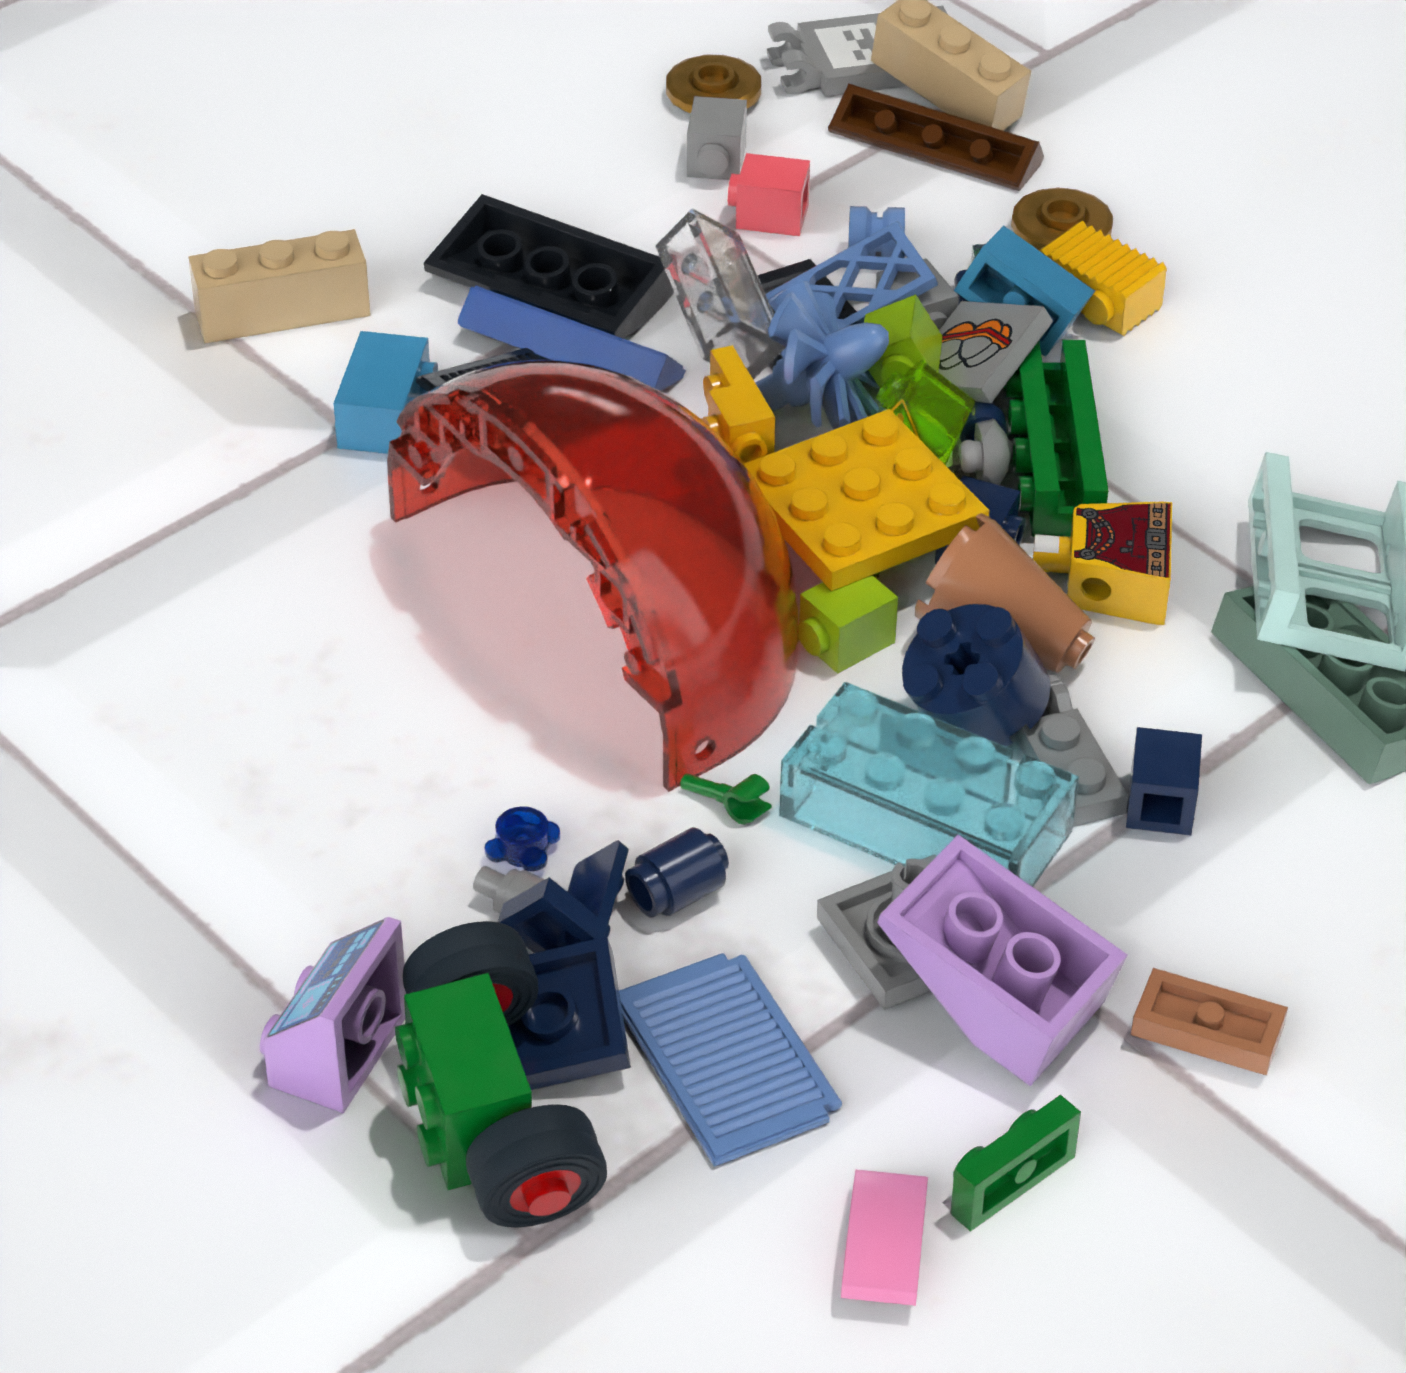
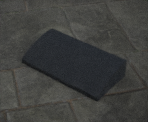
M484 194L480 195L423 263L426 272L470 288H475V285L620 338H624L642 327L674 294L671 260Z

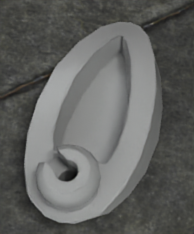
M990 419L975 424V441L965 440L959 445V464L963 472L972 473L976 471L977 479L1000 485L1009 470L1013 446L996 420Z

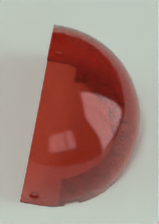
M562 360L515 361L475 370L453 378L419 395L405 406L396 421L402 430L401 435L389 442L387 457L391 519L397 523L467 492L517 481L545 512L562 538L574 546L591 562L594 568V573L590 574L586 580L598 603L607 627L615 629L620 626L628 649L624 653L626 666L621 668L624 680L659 713L663 734V787L668 792L680 786L684 774L688 773L698 777L744 751L767 730L777 718L788 699L795 680L798 663V596L791 558L777 518L754 476L733 449L704 420L671 396L631 376L599 366ZM421 484H422L423 486H426V485L430 484V485H429L428 487H426L425 489H421V490H420ZM709 740L706 747L699 753H696L698 747L703 742Z

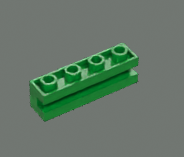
M1062 340L1060 362H1042L1040 341H1038L1003 387L1004 398H1014V400H1009L1008 432L1009 435H1019V438L1013 439V472L1024 474V476L1018 477L1017 490L1020 491L1019 512H1028L1031 537H1035V534L1071 536L1074 508L1080 504L1107 503L1109 492L1086 340Z

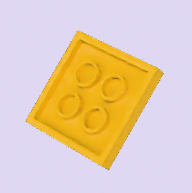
M890 409L735 467V486L831 591L949 545L965 525L977 531L979 525L976 516L982 513L989 517L990 512Z

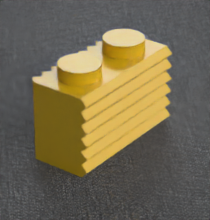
M1084 221L1078 222L1039 250L1095 291L1081 311L1093 324L1104 325L1125 336L1128 330L1132 331L1135 325L1139 326L1141 320L1145 321L1148 315L1152 316L1154 311H1159L1162 306L1167 272L1164 262L1158 264L1154 257L1149 259L1146 253L1139 254L1137 248L1131 250L1127 243L1122 245L1119 239L1113 241L1110 234L1104 236L1101 229L1095 231L1092 225L1087 227Z

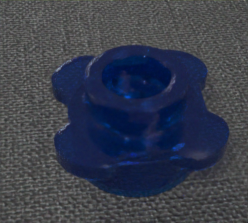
M526 806L510 808L497 818L495 824L496 836L485 843V855L490 861L495 863L507 861L509 864L515 867H522L527 871L541 870L548 863L546 853L549 847L560 840V828L556 823L548 821L546 816L535 808Z

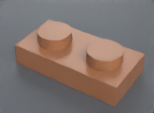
M1153 968L1133 1016L1131 1035L1267 1076L1285 1026L1288 1007Z

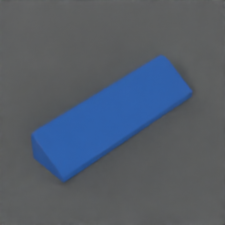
M476 285L475 288H470L458 317V325L460 327L520 349L528 348L539 356L646 395H654L681 380L686 372L683 369V365L665 353Z

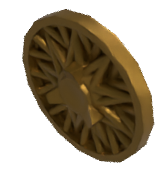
M704 54L687 58L672 67L666 75V95L673 105L688 113H691L694 96L747 100L748 109L761 96V75L754 66L740 58L727 55Z
M1056 187L1040 189L1023 196L1014 206L1011 227L1015 234L1037 250H1040L1080 221H1084L1087 227L1092 225L1095 231L1101 229L1104 236L1108 234L1111 236L1113 215L1108 205L1092 194L1078 189Z

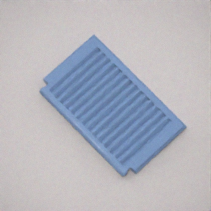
M721 953L619 990L624 1021L714 1167L830 1122L828 1112L836 1111L842 1106V1101L745 955H739L728 960L725 954Z

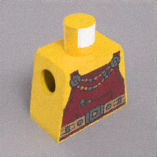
M1172 502L1080 504L1073 510L1071 537L1035 534L1033 560L1045 572L1068 574L1067 595L1081 610L1150 624L1164 625L1171 581Z

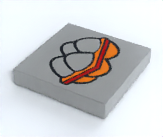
M961 301L939 329L943 338L938 379L909 389L906 392L911 396L992 403L1050 327L1053 320L1044 306Z

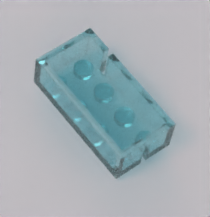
M844 682L817 715L816 727L809 725L781 760L779 816L896 865L901 862L903 866L906 865V859H923L933 854L937 856L959 834L1013 874L1034 887L1073 831L1079 776L1028 755H1025L1020 762L1012 760L1013 749Z

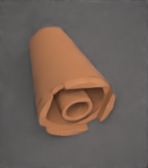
M980 513L976 516L979 529L974 531L965 525L933 568L925 584L933 588L935 592L929 605L918 599L915 606V617L921 619L926 613L934 609H945L948 611L952 608L968 604H986L1001 607L1011 614L1040 657L1045 669L1056 673L1060 672L1066 665L1076 669L1087 656L1095 641V637L1088 633L1092 620L994 519Z

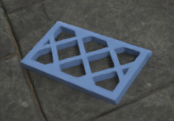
M896 221L748 303V309L751 313L755 314L769 336L768 328L774 314H769L766 310L771 307L769 304L770 299L799 282L808 281L812 291L828 293L834 299L837 320L849 326L864 323L865 314L915 294L918 297L936 287L938 282L903 232L901 224ZM891 239L896 243L891 257L867 256L868 252ZM839 268H846L839 286L815 285L816 281ZM860 269L884 270L876 289L852 287ZM898 271L916 272L919 277L897 290H890ZM846 300L870 302L868 306L847 318L838 319ZM771 339L781 357L784 358L787 347Z

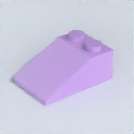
M959 834L880 914L877 921L878 925L973 1045L1029 1086L1038 1079L1102 1006L1128 954Z

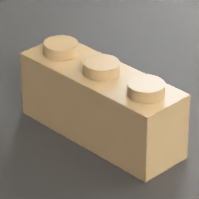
M898 0L878 14L871 61L947 114L1003 131L1022 117L1031 70L927 0Z
M355 229L326 231L315 236L285 241L271 240L260 245L229 250L215 249L208 253L188 256L194 308L204 344L371 316L367 264Z

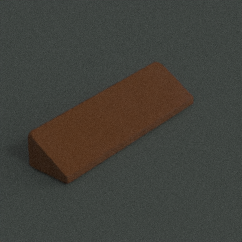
M849 83L828 126V131L1017 191L1024 187L1044 159L1039 141Z

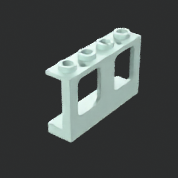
M1265 452L1248 499L1257 640L1405 672L1406 482L1397 480L1386 512L1292 492L1289 456ZM1299 527H1312L1366 539L1375 543L1378 547L1381 573L1362 571L1306 557L1301 551ZM1305 595H1315L1357 604L1383 612L1387 619L1389 644L1311 627L1307 621Z

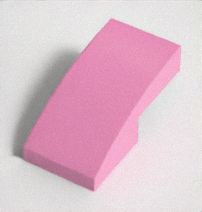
M855 1169L841 1298L916 1306L928 1177Z

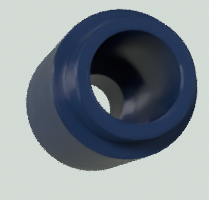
M691 827L639 855L635 860V866L626 870L625 882L634 903L646 916L652 918L660 913L665 916H671L723 887L726 882L725 870L729 866V860L722 843L717 837L710 833L705 834L698 828Z

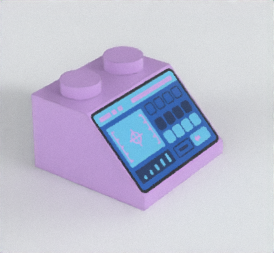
M386 917L330 942L314 966L309 965L302 971L296 983L294 996L281 1015L275 1014L268 1020L261 1035L260 1052L265 1057L269 1087L341 1113L345 1112L395 1036V1027L402 1025L405 1020L404 995L406 991L403 986L405 962L400 920Z

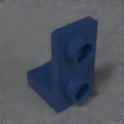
M617 840L578 862L574 867L567 891L548 877L503 903L498 922L515 929L523 939L525 946L533 953L608 937L610 934V925L608 923L615 898L624 884L622 873L629 848Z

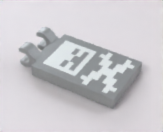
M943 5L936 6L937 8H939L947 14ZM880 13L798 23L797 30L786 22H775L768 25V32L773 42L785 41L779 47L767 48V55L772 65H785L787 70L799 69L793 75L780 77V82L785 92L788 94H799L808 89L821 88L824 96L844 94L848 83L869 90L906 86L871 61L877 17Z

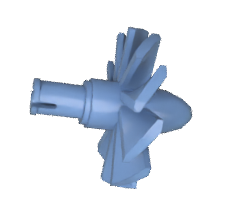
M808 281L799 282L771 298L769 304L775 311V314L768 328L769 338L787 347L784 358L778 360L776 365L773 366L772 374L755 383L772 412L787 404L794 407H802L809 403L811 422L818 428L822 426L821 407L823 406L833 430L882 412L859 380L879 388L868 369L880 359L887 349L889 332L881 324L866 322L848 326L838 321L834 299L828 293L812 291Z

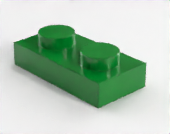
M1060 1094L1038 1111L1030 1109L1021 1114L1005 1134L985 1148L977 1146L968 1151L960 1159L953 1172L950 1214L971 1232L1075 1158L1081 1111Z

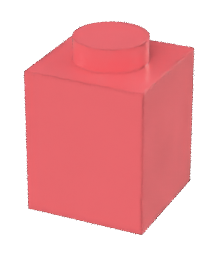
M746 153L740 174H731L728 187V206L736 207V229L800 236L809 206L810 160Z

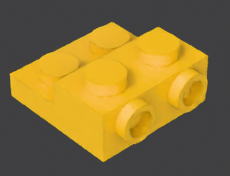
M733 345L710 350V375L703 378V390L708 404V416L703 417L701 420L702 435L708 451V462L701 465L702 483L709 498H717L728 519L759 512L735 486V467L771 454L775 448V415Z

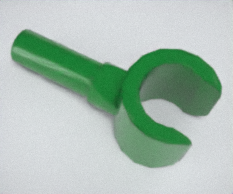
M688 773L684 774L681 779L680 786L682 789L716 799L717 802L723 803L727 813L738 824H748L772 808L770 803L759 798L769 791L770 786L763 777L757 774H751L734 787Z

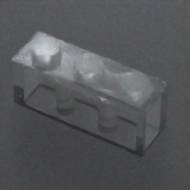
M691 208L655 247L701 358L710 363V350L733 345L754 380L786 348L769 338L768 328L774 312L740 234Z

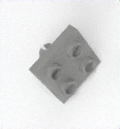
M935 854L923 859H906L905 866L899 862L890 872L817 900L818 921L884 1010L931 991L878 925L877 921L880 914L936 857Z

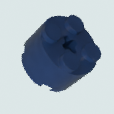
M968 604L952 608L948 611L945 609H934L926 613L919 620L917 635L910 643L903 660V687L933 730L948 745L957 751L969 754L995 752L1012 744L1013 742L1009 737L1020 730L1025 724L1031 729L1040 720L1050 696V678L1040 657L1006 609L986 604Z

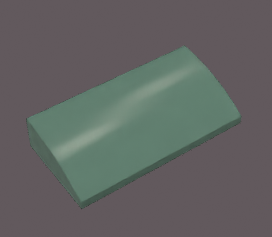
M1254 586L1224 594L1211 633L1368 784L1388 779L1406 771V670L1404 672L1257 640ZM1305 595L1307 621L1311 627L1389 644V636L1354 604L1315 595Z

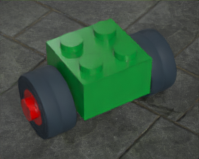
M499 922L467 923L436 934L415 949L404 965L403 986L406 991L404 995L405 1024L395 1027L397 1046L403 1064L397 1065L398 1080L407 1107L418 1105L423 1123L417 1125V1134L427 1167L440 1166L448 1191L472 1184L475 1188V1195L481 1211L490 1222L496 1225L513 1228L544 1224L568 1215L589 1202L601 1190L607 1179V1164L601 1147L598 1144L592 1123L583 1111L572 1106L560 1104L532 1107V1092L508 1026L515 1023L529 1011L538 996V978L529 959L525 943L515 929Z

